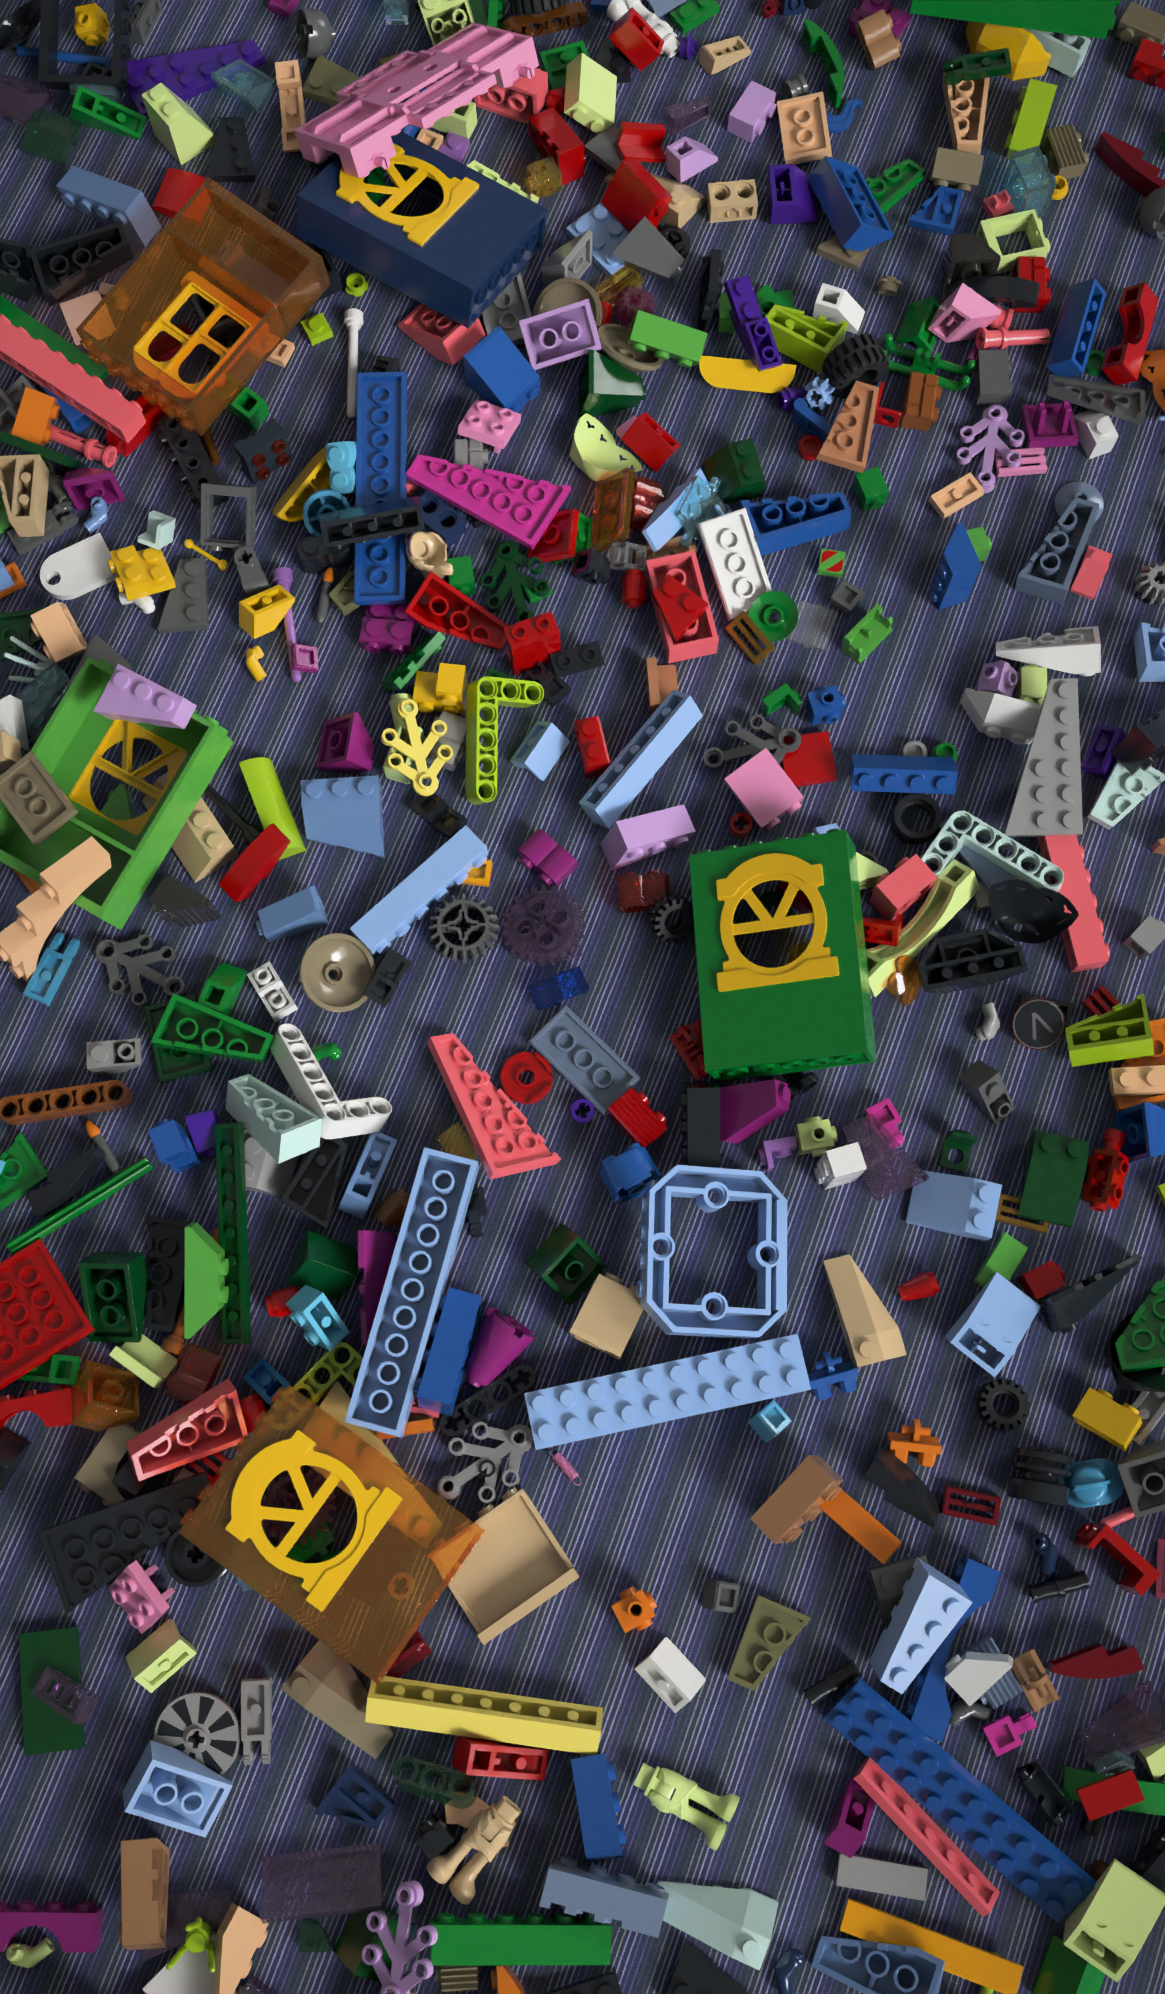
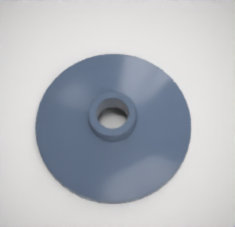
M1071 482L1059 489L1054 499V508L1059 518L1075 497L1100 504L1095 522L1100 518L1104 502L1100 492L1095 487L1085 482Z

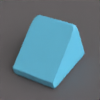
M774 1399L749 1420V1424L765 1443L776 1437L792 1422Z

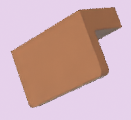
M656 657L646 658L650 715L655 712L672 690L678 691L676 666L674 664L657 666Z

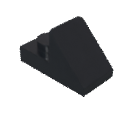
M5 1430L0 1436V1494L4 1493L31 1445V1442L9 1430Z

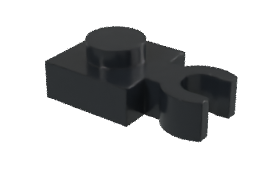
M538 662L536 664L540 673L535 675L528 670L527 677L530 681L538 682L544 690L543 699L553 708L571 693V688L562 678H556L554 671L548 675L544 664Z

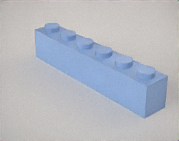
M672 690L579 801V804L592 822L610 829L703 715L690 695Z
M465 825L350 927L353 936L366 946L373 957L378 953L383 954L391 946V941L397 936L402 937L411 927L410 924L417 918L420 920L425 917L430 911L429 907L436 901L439 903L444 900L449 894L448 890L455 884L460 885L468 877L467 873L474 866L479 868L487 860V846Z

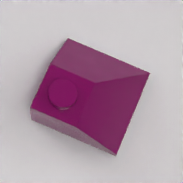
M90 467L66 472L63 483L77 511L91 508L90 502L95 496L102 497L107 505L126 501L113 471Z
M352 712L324 721L316 769L354 775L371 770L375 746L359 713Z

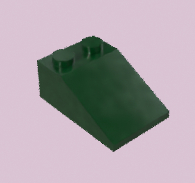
M1039 1130L1034 1131L1027 1140L1017 1216L1068 1228L1073 1226L1086 1172L1090 1142Z
M144 1252L92 1253L78 1263L85 1314L95 1329L88 1334L89 1342L139 1343L142 1339L147 1286Z

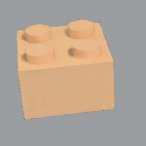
M56 602L30 615L33 620L30 625L36 636L43 638L46 644L43 646V649L50 660L53 659L56 663H65L85 653L88 644L66 604Z

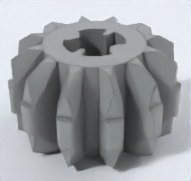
M1155 561L1150 563L1149 566L1145 565L1140 570V574L1135 578V583L1137 584L1135 592L1142 593L1140 596L1141 600L1149 599V605L1153 604L1155 600L1159 605L1165 602V561L1159 566Z

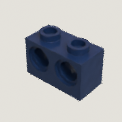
M427 490L419 498L425 530L421 531L438 534L447 544L446 550H448L465 533V516L459 509L451 508L445 500ZM427 510H435L432 513H426ZM446 524H452V525H453V526H451V527H444V525H446Z

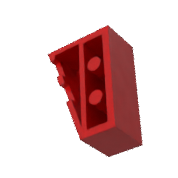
M552 107L529 117V136L558 186L561 187L584 177V165H586L584 143L563 120L562 116Z

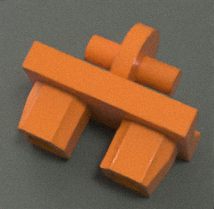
M913 1418L911 1426L902 1425L901 1433L887 1432L890 1453L895 1455L904 1464L907 1463L908 1451L918 1452L917 1463L928 1467H933L936 1454L941 1455L942 1445L939 1444L938 1437L930 1436V1428L921 1427L919 1418Z

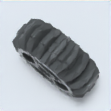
M464 893L461 894V900H456L455 895H452V903L449 904L446 900H443V909L439 907L434 909L438 916L430 917V922L434 924L428 927L429 932L433 934L430 936V940L432 943H436L434 946L436 951L443 950L442 956L444 958L452 954L451 959L454 963L458 960V957H461L462 963L465 964L469 956L472 957L473 962H476V954L479 953L482 957H485L486 951L484 948L492 950L494 946L491 941L498 940V935L494 933L499 931V925L495 923L498 917L496 914H491L493 912L492 906L485 907L486 902L484 899L476 903V895L474 894L470 897V900L466 899ZM468 911L479 915L485 923L471 920L468 917ZM459 912L457 919H455L454 921H448V923L445 924V922L450 916ZM465 919V923L468 928L467 931L464 932L465 937L463 938L460 929L463 925V920ZM480 933H483L482 937L477 942L469 945V941L472 937L479 936ZM443 934L459 938L460 946L450 943Z

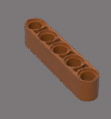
M110 1080L9 1096L0 1099V1119L10 1125H21L123 1109L131 1104L133 1093L123 1082ZM118 1089H123L122 1097L118 1100H113L114 1092ZM92 1093H96L95 1101L87 1104V1097ZM69 1097L70 1101L68 1106L61 1109V1100L63 1098ZM42 1101V1109L34 1113V1105ZM15 1105V1113L7 1117V1110Z

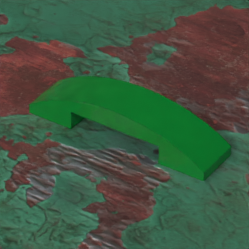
M806 19L803 22L801 38L809 55L819 54L829 75L827 93L835 110L839 109L844 87V69L841 57L830 37L818 25Z
M53 1354L52 1358L17 1380L76 1385L81 1357Z
M1064 1765L1061 1791L1066 1798L1080 1801L1076 1792L1077 1788L1111 1775ZM1137 1779L1145 1800L1120 1810L1165 1816V1782Z

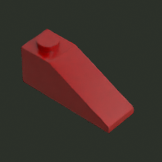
M457 1736L452 1766L465 1775L544 1781L550 1750Z

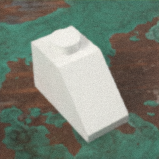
M1092 409L1073 415L1079 441L1088 459L1111 452L1119 435L1109 415Z
M968 1651L962 1657L956 1654L945 1665L948 1670L944 1679L971 1706L1012 1668L1013 1658L1007 1654Z

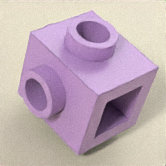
M998 660L993 663H985L976 691L981 690L1012 697L1019 673L1006 661Z

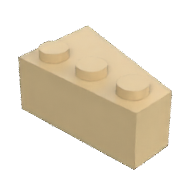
M40 454L0 456L2 498L9 522L19 537L44 536L49 470Z

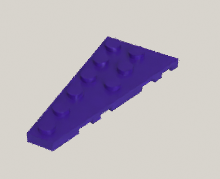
M248 40L128 61L130 79H127V95L138 113L149 119L142 94L160 82L183 101H187L266 63L265 58L255 41Z

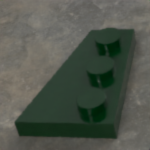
M46 607L0 613V662L8 659L4 657L5 652L17 655L26 651L10 640L11 636H14L31 648L44 642L41 636L37 637L30 625L33 622L30 615Z

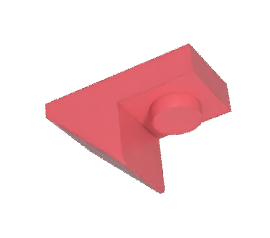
M1089 545L1070 591L1093 600L1109 568V562L1113 554Z

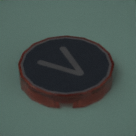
M1038 996L1027 998L1018 1004L1010 1021L1012 1033L1017 1041L1026 1048L1034 1050L1047 1049L1056 1044L1064 1034L1066 1025L1064 1013L1059 1006L1049 999Z

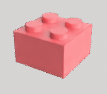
M917 854L910 859L904 857L895 865L896 870L890 875L886 872L875 881L876 886L871 890L872 895L869 902L885 920L894 921L897 914H903L929 893L937 879V876Z

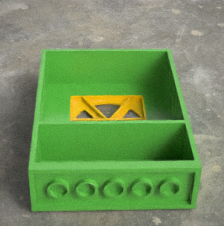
M87 657L31 749L79 813L36 846L30 841L0 800V861L42 885L40 879L41 872L92 836L110 854L111 868L86 888L73 903L122 930L225 758L233 741L227 736L228 731L221 727L218 721L208 715L202 717L197 714L198 711L196 709L185 729L156 726L141 722L134 723L119 719L112 720L94 712V709L115 669H113V665L101 658L95 661ZM134 738L149 740L162 750L163 754L132 772ZM121 741L123 742L122 768L101 757L110 747ZM167 765L168 777L163 791L142 780ZM95 766L156 799V803L146 813L129 820H115L103 815L96 808L90 790L91 777Z

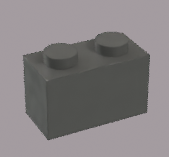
M978 350L975 358L976 367L974 369L975 407H989L991 405L1004 407L1008 397H1011L1013 392V383L1009 382L1012 361L1008 360V350Z

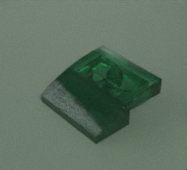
M39 108L24 133L19 149L24 153L65 167L70 147H76L82 123Z

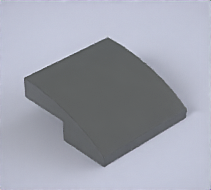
M616 126L601 132L584 146V152L613 175H615L621 161H624L615 145V139L619 130Z

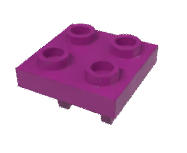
M1069 400L1059 404L1039 402L1037 405H1022L1020 414L1028 448L1077 446L1079 436Z

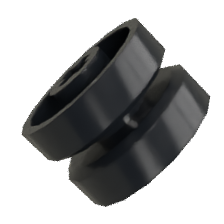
M212 1521L191 1522L178 1528L169 1538L165 1548V1565L170 1576L179 1584L190 1588L203 1587L223 1578L230 1570L235 1557L234 1542L230 1533L221 1524ZM198 1550L204 1553L203 1558L198 1557Z

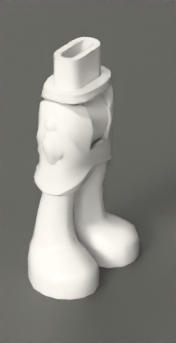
M641 0L611 1L607 9V16L611 20L616 22L633 7L664 41L660 54L665 53L672 58L680 51V42L677 40V35L673 32V28L667 22L657 17L655 13L645 8Z

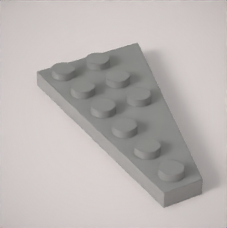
M1078 678L1051 679L1048 682L1040 709V716L1033 732V739L1018 782L1016 796L1009 812L1010 816L1007 826L1004 829L1003 834L1008 837L1083 834Z

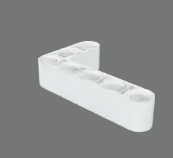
M281 1024L272 1041L270 1050L300 1105L322 1118L320 1137L336 1139L381 1131L392 1112V1106L389 1101L382 1097L340 1101L301 1031L292 1024Z

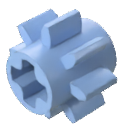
M816 377L812 383H808L805 386V390L808 393L804 399L808 401L811 409L819 406L820 410H823L826 404H830L834 400L831 393L835 390V387L831 386L828 378L820 380L819 377Z

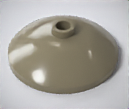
M567 277L552 282L541 292L536 301L533 316L589 299L598 330L602 323L603 313L601 301L596 291L580 279Z
M603 324L598 328L601 350L608 359L632 372H651L661 367L664 360L655 357V353L647 350L645 353L638 352L631 348L632 345L626 344L629 332L628 327L617 324Z
M333 933L316 939L307 947L301 958L299 976L305 994L316 1006L329 1012L340 1013L356 1009L368 999V997L363 995V992L376 967L371 953L362 942L347 934ZM330 970L335 974L334 979H331L328 975Z

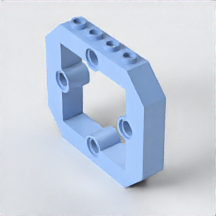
M676 1165L643 1194V1197H640L638 1210L639 1214H642V1225H639L638 1241L641 1242V1252L637 1256V1268L641 1269V1278L636 1285V1295L640 1297V1306L665 1334L755 1339L762 1336L787 1311V1199L762 1171ZM708 1191L716 1194V1204L709 1200ZM671 1197L696 1198L698 1207L707 1213L717 1211L724 1207L728 1201L758 1203V1243L749 1249L747 1255L750 1266L757 1270V1309L728 1307L725 1297L717 1292L702 1295L697 1298L694 1305L668 1303L669 1259L675 1250V1243L670 1236ZM655 1241L663 1246L662 1255L655 1253L653 1250V1243ZM761 1249L767 1251L769 1255L768 1262L763 1261L760 1257ZM708 1300L715 1305L714 1314H710L706 1310V1302Z

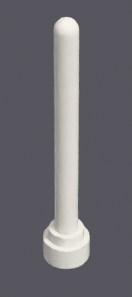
M355 308L347 309L344 312V323L349 329L347 416L351 419L356 417L358 330L363 325V312Z

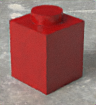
M1053 1260L1017 1277L1027 1296L1034 1301L1066 1285L1063 1280L1065 1279L1063 1270L1058 1264H1054Z

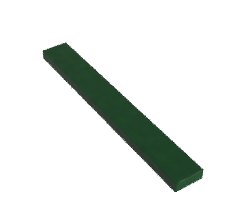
M243 1122L214 1123L219 1245L225 1250V1259L229 1261L228 1274L224 1275V1286H228L229 1290L228 1302L224 1303V1306L221 1308L222 1344L251 1343L244 1124Z

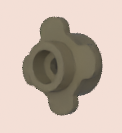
M893 276L879 278L876 284L878 293L884 296L897 295L901 281Z

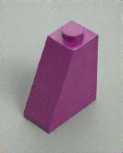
M773 1079L720 1087V1141L739 1144L789 1111L791 1093L788 1083Z

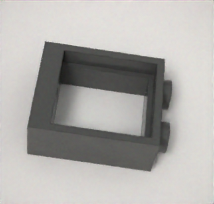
M209 482L201 483L200 545L208 546V550L223 551V547L233 548V552L245 546L255 548L257 487ZM213 495L247 498L246 540L213 537Z

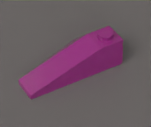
M358 1230V1268H361V1272L364 1273V1278H361L359 1284L361 1300H364V1306H361L360 1311L362 1346L364 1347L367 1346L396 1246L397 1235L395 1233Z

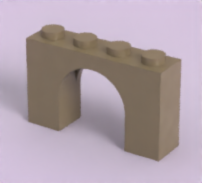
M115 1419L74 1477L81 1482L79 1487L90 1495L96 1493L103 1498L102 1504L105 1506L131 1498L126 1492L113 1485L112 1480L129 1458L126 1442L139 1435L140 1432L123 1420ZM183 1467L173 1482L198 1473L190 1467ZM174 1530V1531H173L168 1537H166L163 1541H164L165 1543L168 1542L169 1538L173 1535V1533H174L176 1530Z

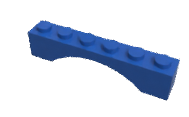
M962 1557L961 1562H956L952 1577L955 1578L954 1581L962 1587L973 1603L924 1665L922 1673L919 1672L915 1677L912 1689L915 1690L912 1701H907L903 1710V1715L928 1737L940 1742L943 1740L952 1714L947 1700L944 1679L950 1645L966 1618L980 1606L991 1601L1001 1572Z

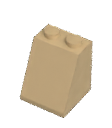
M606 1272L605 1276L598 1274L569 1333L571 1337L620 1360L644 1309L640 1306V1297L636 1295V1286L630 1285V1288L619 1284L620 1278Z

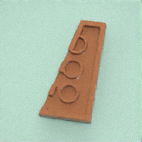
M856 380L816 457L817 460L863 473L867 463L879 387Z

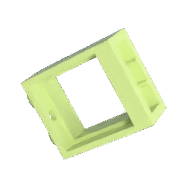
M1035 209L982 220L979 223L975 236L989 276L1013 271L1019 256L1046 258L1050 250L1049 240L1045 238L1043 233L1042 220L1037 217ZM1026 231L1032 249L1002 256L996 237Z

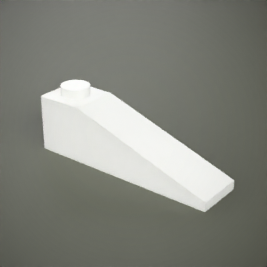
M1098 626L1065 629L1064 635L1059 636L1044 633L1037 640L1022 637L996 642V656L1066 673L1079 674L1080 676H1092L1095 673H1101Z

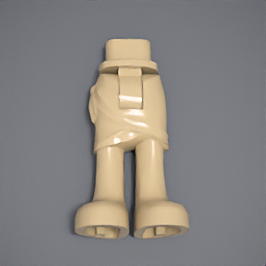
M503 1796L497 1804L492 1803L489 1808L480 1810L472 1819L470 1828L461 1836V1840L448 1853L438 1855L428 1862L427 1871L430 1876L438 1883L446 1884L472 1848L478 1850L469 1862L453 1877L449 1885L452 1895L460 1903L468 1905L476 1894L475 1879L478 1873L488 1861L492 1862L495 1855L507 1842L516 1825L514 1820L521 1813L520 1808L508 1797Z

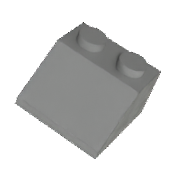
M244 1130L246 1190L282 1197L294 1178L299 1155L278 1164Z

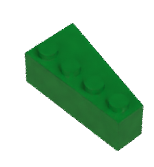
M173 993L151 1043L154 1047L264 1064L274 1036Z

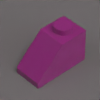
M852 1777L849 1779L833 1813L824 1842L827 1846L850 1859L866 1839L875 1803Z

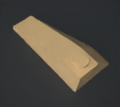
M610 173L605 178V182L610 184L614 175ZM650 173L673 197L668 205L667 213L661 218V221L666 225L682 228L707 202L706 197L689 185Z
M850 1254L824 1260L823 1265L849 1357L854 1367L858 1368L907 1355L899 1327Z

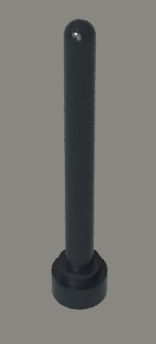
M208 784L204 793L243 831L244 841L250 845L263 830L254 824L250 825Z

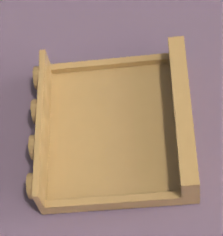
M514 1487L502 1495L501 1498L504 1502L495 1508L492 1503L478 1512L480 1518L474 1523L470 1524L466 1520L454 1529L456 1535L447 1541L443 1536L430 1545L432 1552L427 1555L434 1562L478 1633L477 1636L483 1645L580 1577L524 1489L517 1491Z

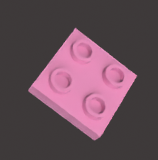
M476 399L459 424L458 434L494 446V453L499 454L500 448H505L520 424L521 414Z
M135 1560L123 1570L109 1586L113 1600L121 1605L127 1613L130 1624L143 1634L170 1608L166 1600L171 1597L175 1590L171 1587L160 1594L149 1578L159 1569L157 1565L154 1564L144 1571L138 1561Z

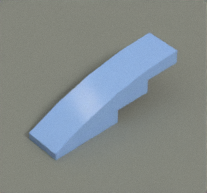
M701 468L693 470L683 485L677 486L667 501L659 503L643 528L642 533L654 552L658 551L690 519L712 489Z

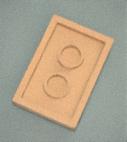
M823 91L777 101L785 164L796 165L823 159L825 156L832 157Z

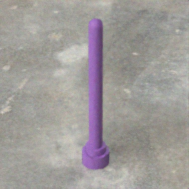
M288 567L274 569L272 571L273 582L276 585L280 584L290 593L289 587L293 581L292 570ZM291 606L283 620L291 678L294 682H299L302 678L301 671L292 670L291 646L293 643L297 644Z

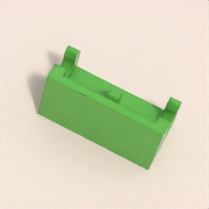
M878 603L844 637L841 650L859 665L893 630L891 628L893 618L889 616L885 619L882 616L883 607Z

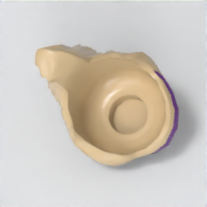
M419 531L409 535L406 540V554L412 565L422 571L424 578L427 577L430 571L441 579L445 575L453 574L452 564L446 562L447 544L438 534Z

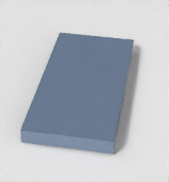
M566 1005L528 1041L562 1077L593 1104L594 1108L602 1116L607 1113L609 1106L641 1079Z

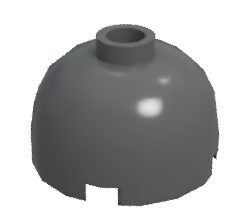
M301 8V10H298L296 34H300L301 42H297L300 56L302 59H317L319 56L326 55L331 47V42L335 41L334 26L330 25L327 16L318 9Z
M1160 187L1142 199L1138 210L1139 222L1144 232L1162 240L1164 239L1162 235L1165 233V187Z

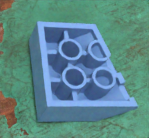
M378 775L301 780V803L307 840L336 847L342 846L353 849L356 852H366L385 859L382 786Z

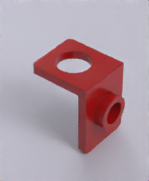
M881 382L873 423L896 429L902 413L879 407L885 382ZM889 415L892 416L894 420L888 421L883 419L881 416Z

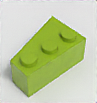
M1030 78L1028 87H1022L1018 102L1022 103L1020 111L1015 110L1011 125L1015 126L1013 134L1008 133L1004 148L1008 149L1006 158L1033 165L1058 85Z

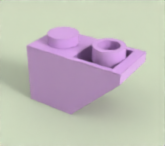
M686 136L666 147L667 171L680 183L718 161V157L704 144Z

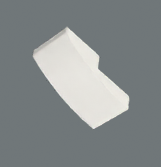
M270 961L247 974L275 1022L298 1009Z

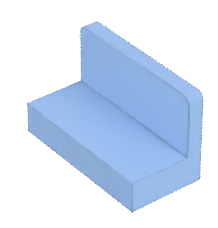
M537 721L510 762L516 767L528 769L538 780L544 781L570 741L552 722Z

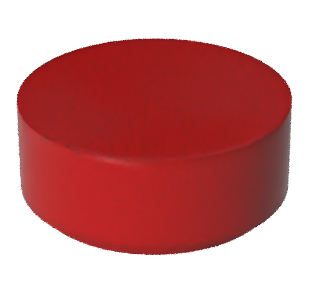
M805 435L800 439L797 451L802 459L813 461L816 460L823 444L817 436Z

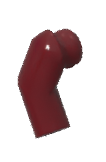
M767 0L761 7L762 16L772 18L779 10H782L783 0Z

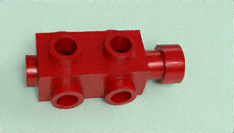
M1105 1129L1102 1139L1105 1142L1103 1150L1095 1149L1093 1156H1089L1087 1160L1089 1175L1087 1181H1084L1082 1184L1081 1195L1083 1201L1090 1204L1089 1208L1095 1211L1106 1212V1208L1117 1210L1119 1201L1123 1196L1122 1188L1125 1176L1129 1171L1130 1158L1120 1152L1127 1136L1125 1132L1120 1130Z

